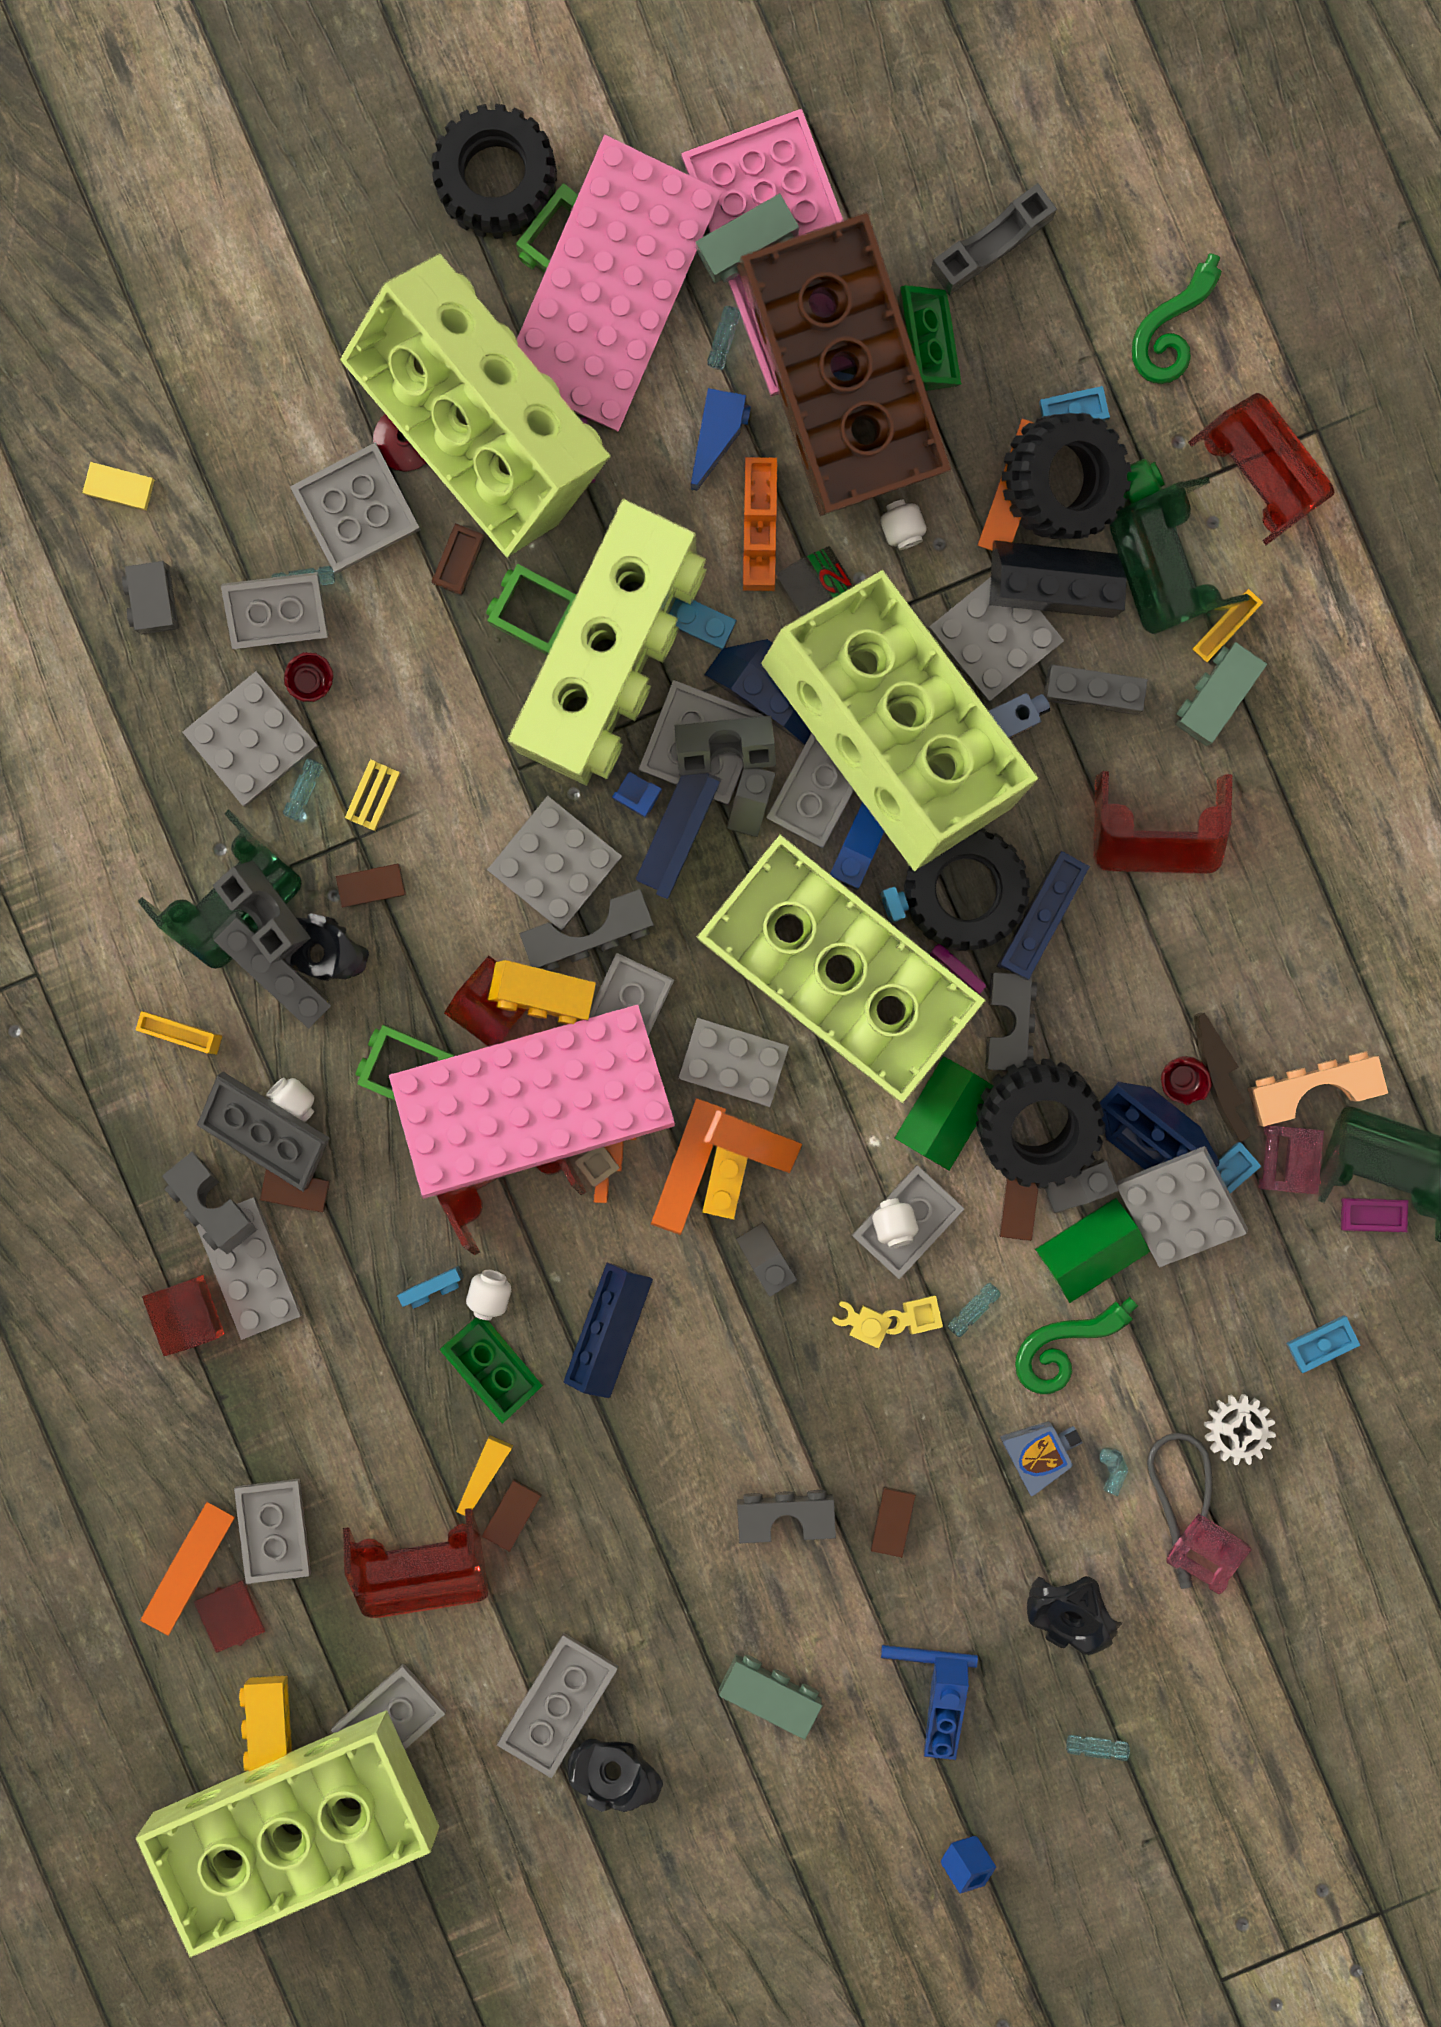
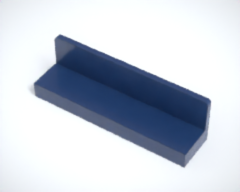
M710 773L682 775L636 877L638 882L656 889L657 895L666 899L670 897L720 785L721 778Z
M1063 851L1055 856L996 965L997 968H1005L1023 979L1029 980L1090 866Z
M606 1263L563 1383L584 1394L605 1398L611 1397L653 1281L651 1277L633 1273L616 1264Z

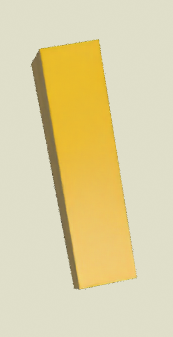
M1247 589L1192 650L1207 663L1263 602L1252 591Z
M141 1011L135 1029L151 1036L215 1055L218 1053L223 1035Z
M489 1435L456 1511L457 1513L467 1517L470 1515L513 1445Z

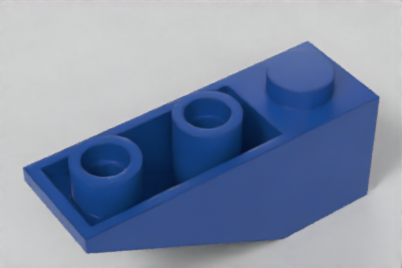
M935 1657L924 1757L956 1760L969 1687L967 1660Z

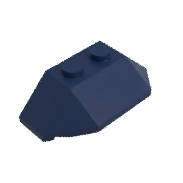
M765 639L721 650L704 675L754 711L763 714V716H771L774 725L805 746L812 732L761 664L773 643Z
M1117 1082L1099 1102L1104 1113L1102 1119L1105 1123L1106 1139L1144 1170L1203 1146L1206 1147L1216 1168L1219 1166L1220 1162L1202 1128L1151 1087Z

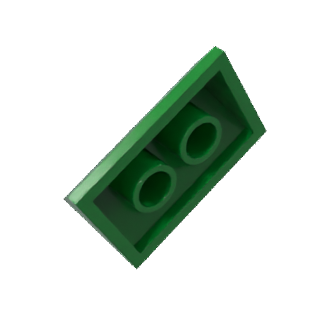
M909 285L901 286L898 294L899 310L925 390L930 391L962 385L947 292L943 289Z
M943 1056L894 1138L950 1171L974 1131L976 1122L979 1121L976 1111L978 1104H984L981 1095L985 1088L992 1089L993 1085Z
M1117 1198L1110 1200L1035 1248L1069 1303L1150 1252L1138 1226Z
M475 1317L439 1349L502 1424L543 1386L488 1320Z

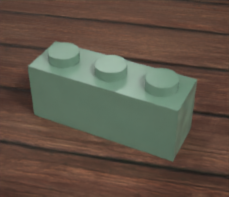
M779 193L695 241V248L714 284L721 280L726 283L739 275L737 265L741 256L798 237L799 226Z
M1237 642L1229 648L1225 646L1221 648L1213 660L1217 665L1212 673L1209 675L1205 672L1194 687L1198 690V693L1192 701L1187 698L1176 713L1180 718L1175 725L1206 747L1214 742L1267 666V663Z
M736 1654L719 1687V1697L805 1740L823 1706L822 1698L818 1696L819 1692L809 1685L802 1684L800 1687L790 1682L791 1678L777 1669H773L770 1672L762 1668V1663L750 1655H745L743 1658Z

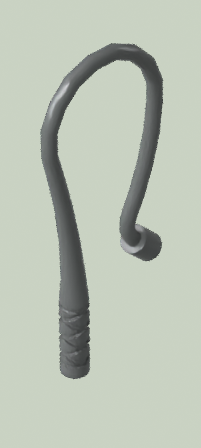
M1178 1432L1166 1435L1156 1441L1150 1450L1147 1466L1168 1522L1180 1588L1186 1589L1193 1587L1185 1545L1175 1515L1154 1468L1155 1455L1162 1445L1172 1440L1181 1439L1197 1447L1202 1455L1205 1470V1495L1201 1512V1524L1207 1531L1206 1534L1215 1541L1220 1540L1224 1530L1215 1524L1210 1525L1207 1520L1212 1494V1471L1209 1454L1200 1441L1191 1435Z

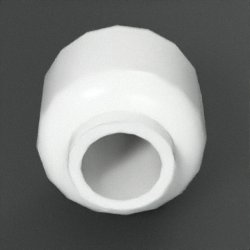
M904 499L886 506L888 512L881 516L880 524L888 544L895 547L898 546L899 550H905L923 541L922 536L926 533L927 527L919 506L913 503L906 504Z
M284 1077L281 1078L266 1094L269 1098L268 1100L303 1122H306L314 1112L311 1108L314 1103V1095L296 1078L288 1080Z
M898 1198L881 1202V1209L877 1210L872 1216L879 1242L888 1244L890 1249L911 1244L914 1241L913 1237L919 1231L912 1206L908 1203H899Z
M483 1270L481 1274H477L471 1279L466 1304L470 1310L474 1311V1316L479 1319L491 1320L492 1317L501 1316L507 1309L511 1295V1285L506 1280L504 1274L494 1270Z

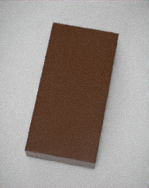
M455 523L431 583L462 596L486 536Z
M399 863L336 876L342 908L406 895Z
M266 1169L260 1200L323 1213L325 1211L330 1180L313 1177L309 1187L302 1192Z
M1006 1178L1000 1237L1032 1241L1038 1188L1035 1183L1032 1182L1030 1187L1019 1185L1016 1178L1013 1181Z
M513 1479L482 1537L510 1552L542 1494Z
M883 1487L871 1544L872 1552L903 1557L916 1496L915 1493Z

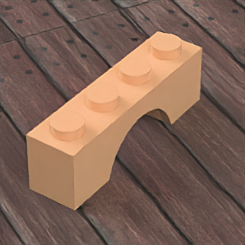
M1364 1051L1349 1055V1061L1337 1064L1336 1059L1317 1064L1318 1070L1306 1073L1305 1068L1286 1072L1287 1078L1275 1081L1274 1076L1255 1080L1256 1086L1248 1088L1257 1125L1264 1127L1294 1119L1297 1105L1302 1096L1311 1088L1322 1084H1330L1337 1087L1350 1101L1356 1102L1388 1094L1379 1056H1368V1052Z

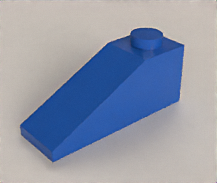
M708 388L691 479V490L698 491L739 436L742 424L748 425L751 406L745 405L746 395Z
M863 801L829 874L839 883L855 890L859 889L884 834L883 828Z

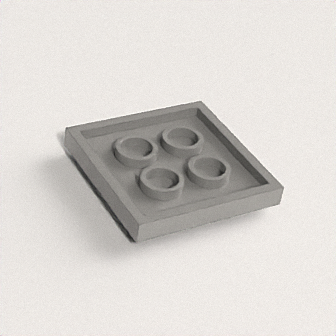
M376 443L290 486L335 574L421 530Z
M991 577L928 628L988 703L1064 642L1063 638L1040 610L989 605Z
M257 671L182 732L244 807L319 747Z
M673 680L640 764L639 771L677 785L681 776H679L674 725L762 717L763 714ZM724 752L712 759V773L710 774L722 779L713 800L729 805L743 769V760L739 755L732 752Z
M547 796L487 870L563 931L620 861L622 856Z
M1205 1146L1119 1180L1116 1184L1159 1268L1247 1234L1248 1227Z

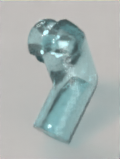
M1105 1447L1100 1452L1099 1459L1101 1463L1106 1464L1110 1474L1103 1490L1118 1496L1127 1476L1128 1467L1120 1451Z

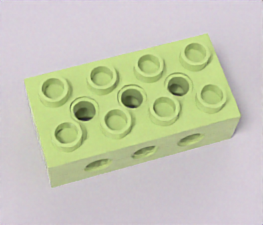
M441 254L384 284L340 358L351 374L506 557L511 556L556 527L611 457L604 449L601 438L596 430L590 425L583 423L561 398L556 383L548 375L539 372L518 347L513 332L506 325L496 321L476 297L470 281L464 275L456 273Z
M622 500L508 738L509 743L517 753L586 786L593 773L608 779L623 748V744L620 743L621 738L612 734L620 715L635 721L651 689V686L648 685L649 678L640 673L648 657L663 663L679 630V627L676 626L678 618L669 614L676 598L691 605L707 571L704 568L706 558L697 554L695 533L633 503ZM630 582L643 584L639 590L634 592L622 590ZM608 639L616 642L613 648L607 652L593 650L595 645L602 640ZM583 697L588 700L586 706L578 712L571 713L565 711L566 705L573 698Z
M883 570L782 628L761 662L762 666L914 871L1012 809L1038 780V777Z
M781 835L777 837L697 937L711 951L901 1103L906 1100L985 1002L980 995ZM785 915L796 917L802 924L803 931L801 937L792 943L780 940L775 932L776 921ZM833 956H843L852 965L851 978L843 984L835 983L827 976L826 964ZM887 996L898 999L903 1009L901 1018L891 1025L882 1022L877 1015L879 1001Z
M386 1710L294 1750L273 1762L250 1772L246 1771L153 1812L137 1835L136 1840L188 1955L192 1957L429 1854L439 1830V1824ZM353 1798L360 1803L361 1808H347L341 1802V1799ZM293 1824L301 1830V1834H290L284 1830L282 1825ZM224 1850L238 1852L242 1860L230 1859L226 1856Z

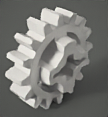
M1241 1394L1239 1401L1233 1395H1228L1227 1404L1218 1400L1219 1410L1216 1412L1209 1409L1208 1411L1213 1420L1204 1422V1426L1211 1429L1210 1433L1204 1435L1207 1441H1214L1210 1449L1214 1453L1222 1450L1219 1458L1226 1461L1231 1456L1234 1465L1239 1464L1240 1458H1243L1250 1465L1252 1463L1251 1456L1253 1455L1262 1459L1263 1455L1260 1450L1262 1448L1271 1450L1272 1448L1266 1442L1267 1438L1276 1437V1434L1268 1429V1427L1275 1424V1420L1265 1418L1270 1410L1267 1407L1258 1409L1260 1401L1256 1398L1248 1403V1396L1245 1394ZM1233 1411V1414L1230 1417H1228L1226 1420H1223L1226 1414ZM1250 1411L1257 1416L1260 1426L1250 1421ZM1242 1424L1246 1427V1431H1241L1238 1436L1233 1430L1234 1428H1239ZM1219 1433L1229 1437L1230 1448L1223 1444ZM1254 1439H1256V1442L1251 1447L1246 1449V1446Z

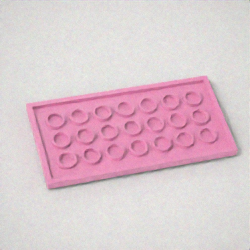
M802 108L681 153V158L688 175L722 191L707 226L710 233L779 193L799 226L798 236L843 221ZM738 275L728 283L770 396L772 397L779 394L740 275ZM817 293L810 296V307L817 316L829 317L833 314L834 305L827 295ZM837 356L832 358L830 366L832 373L850 368L853 364L848 358Z
M605 134L516 340L518 347L539 372L548 375L556 383L561 398L573 412L618 432L696 254L695 241L703 237L722 191Z
M638 1004L589 1018L588 1021L581 1020L575 1022V1024L563 1025L389 1075L423 1199L675 1126Z

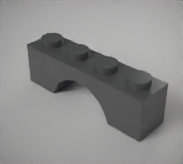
M1037 183L1011 202L994 221L968 239L959 240L933 259L932 273L950 296L1051 222L1057 208Z
M638 889L611 899L605 923L600 929L588 936L571 937L564 935L550 922L519 934L531 966L552 971L560 967L558 961L570 957L573 963L589 957L588 950L600 946L603 952L619 946L618 939L630 935L632 940L650 934L648 928L653 927L654 924L642 891Z
M235 911L213 934L214 942L309 1029L331 1007L329 998L285 960L282 959L270 964L251 939L257 931Z

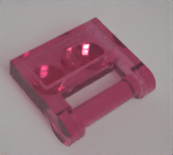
M1275 1125L1264 1126V1134L1267 1135L1263 1179H1259V1189L1318 1194L1324 1130ZM1280 1136L1288 1137L1284 1181L1275 1180Z
M1198 1513L1169 1551L1166 1561L1174 1568L1180 1567L1207 1583L1210 1590L1221 1594L1227 1588L1231 1576L1252 1549L1246 1542ZM1192 1549L1218 1565L1219 1568L1213 1573L1187 1557L1186 1554Z

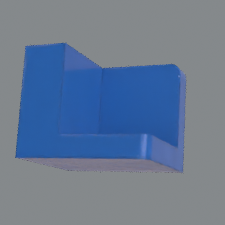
M630 772L612 798L635 813L647 818L662 789Z
M977 1836L951 1843L941 1859L943 1868L960 1894L985 1886L996 1869V1865Z

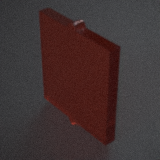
M244 1580L223 1589L217 1587L215 1592L194 1601L216 1653L236 1644L242 1646L245 1640L266 1631Z

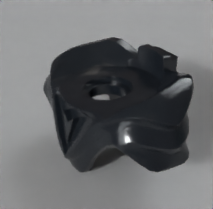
M312 913L308 914L307 918L296 917L310 936V939L290 957L283 959L291 967L303 974L323 981H329L330 979L346 980L359 975L365 970L369 951L348 939L345 935L346 928L338 926V922L335 919ZM320 944L324 949V956L321 961L315 963L311 959L310 953L315 945Z
M1085 1576L1074 1583L1057 1587L1038 1577L1032 1583L1027 1600L1028 1621L1032 1626L1047 1631L1046 1640L1060 1648H1066L1070 1644L1084 1655L1098 1653L1113 1644L1112 1639L1117 1635V1629L1122 1625V1622L1113 1620L1110 1617L1096 1580Z
M588 1739L571 1753L568 1760V1778L571 1787L587 1796L586 1803L588 1806L601 1812L610 1809L627 1812L641 1805L655 1803L663 1786L660 1775L643 1759L640 1751L632 1743L604 1742L597 1739ZM615 1761L620 1765L621 1776L619 1779L608 1777L606 1767L609 1762Z

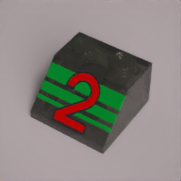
M830 546L801 558L777 573L775 577L776 583L798 618L803 617L854 587V584Z

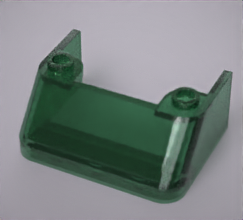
M1209 477L1172 484L1116 511L1118 516L1110 524V531L1141 623L1149 633L1164 632L1215 615L1250 600L1248 594L1222 600L1220 592L1215 586L1203 584L1196 587L1176 527L1184 524L1190 516L1191 507L1187 494L1209 484Z
M228 809L224 814L241 832L231 845L232 854L240 861L237 865L254 861L284 903L287 904L299 892L302 885L301 877L253 829ZM214 888L196 906L188 900L180 899L172 902L163 912L143 897L138 900V903L160 930L210 968H221L233 959L214 942L213 934L235 911L257 932L259 931L256 922L249 914L242 910L231 912Z
M1355 1107L1344 1108L1336 1120L1320 1168L1318 1201L1325 1203L1333 1187L1348 1185L1354 1174L1410 1193L1411 1202L1416 1211L1422 1216L1435 1219V1241L1441 1242V1136Z

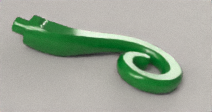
M1209 253L1205 263L1197 264L1187 288L1154 309L1138 326L1132 341V360L1135 368L1145 380L1157 384L1170 383L1181 377L1187 370L1191 358L1190 347L1180 335L1166 333L1161 335L1154 343L1153 349L1155 354L1158 355L1162 354L1167 348L1176 350L1177 359L1169 367H1158L1151 362L1148 356L1149 343L1153 334L1161 325L1200 305L1213 292L1222 274V271L1217 268L1220 261L1218 255Z
M1129 1297L1121 1305L1115 1301L1095 1318L1055 1322L1035 1330L1023 1341L1016 1355L1015 1367L1020 1383L1031 1392L1041 1395L1052 1394L1061 1390L1067 1385L1072 1375V1363L1069 1356L1064 1351L1055 1348L1047 1349L1040 1354L1039 1362L1041 1364L1047 1365L1053 1362L1059 1367L1058 1374L1054 1378L1046 1380L1038 1377L1032 1369V1359L1035 1353L1046 1343L1057 1339L1102 1338L1112 1335L1123 1329L1133 1320L1129 1314L1138 1305Z

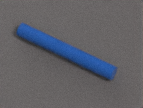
M882 1645L881 1658L934 1664L935 1657L967 1660L969 1668H977L978 1655Z

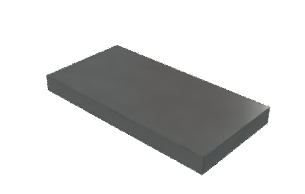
M225 1072L217 1075L197 1123V1126L302 1192L309 1187L330 1139Z

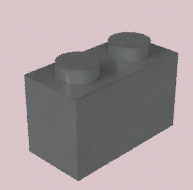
M164 561L125 566L126 576H122V586L125 595L130 597L131 608H127V619L130 627H134V630L141 635L179 629L170 566Z

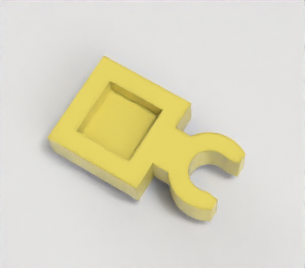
M936 1296L904 1302V1312L902 1313L898 1310H887L883 1313V1317L894 1316L897 1320V1325L894 1328L886 1330L887 1334H899L906 1326H908L909 1334H917L943 1327Z
M841 1300L839 1306L846 1308L848 1315L844 1319L833 1316L832 1321L838 1326H853L849 1333L850 1336L879 1349L887 1332L886 1330L892 1322V1318L883 1317V1314L862 1305L860 1312L857 1313L850 1303Z

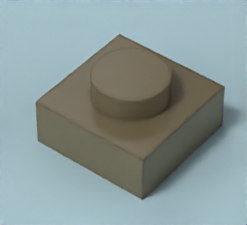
M605 1147L588 1151L575 1161V1164L593 1187H596L620 1168Z

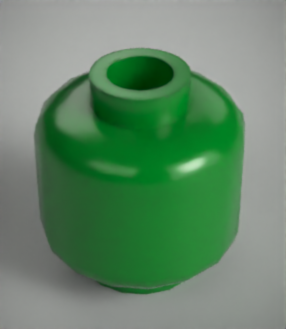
M1140 459L1130 464L1131 472H1127V481H1131L1130 491H1125L1123 498L1129 500L1135 507L1158 498L1162 493L1161 487L1165 485V481L1156 462L1150 464L1147 459Z

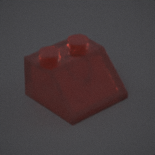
M490 956L483 961L461 986L444 1012L445 1015L488 1047L503 1043L528 1011L517 1007L516 1011L503 1010L497 1007L498 1002L488 1000L497 962Z
M203 1274L142 1296L163 1357L213 1341L225 1334Z

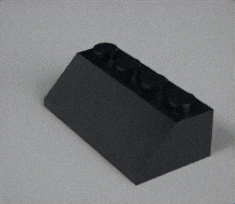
M993 541L989 605L1113 618L1125 610L1127 578L1117 553Z

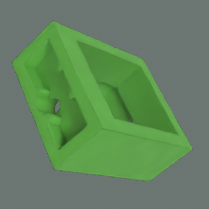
M564 183L516 243L517 251L520 254L518 256L519 260L532 270L536 266L545 273L550 262L549 259L531 246L532 242L561 205L571 212L578 197V194Z
M517 564L514 571L509 569L501 583L504 590L499 599L496 597L492 599L486 611V614L489 616L487 621L496 629L549 655L577 595ZM522 578L569 602L549 643L501 619Z
M382 1025L380 1030L375 1028L369 1040L368 1046L372 1047L368 1059L362 1058L355 1075L360 1077L357 1084L395 1100L393 1089L370 1080L388 1036L438 1057L437 1061L456 1055L393 1027Z

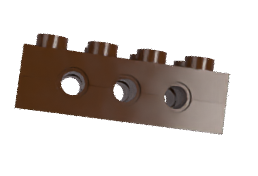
M868 212L741 256L737 269L819 515L823 516L950 471L951 467ZM817 293L827 295L834 305L833 314L829 317L817 316L810 307V296ZM843 356L852 362L854 376L851 380L841 381L833 375L830 366L832 358ZM865 419L873 425L875 437L871 444L864 445L854 439L851 430L854 420Z

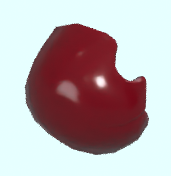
M303 652L291 659L286 666L284 685L289 694L299 701L316 702L329 692L333 683V670L328 660L317 653Z
M1182 1056L1170 1061L1165 1065L1161 1074L1163 1092L1172 1101L1184 1105L1205 1100L1212 1087L1208 1069L1202 1061L1194 1057Z

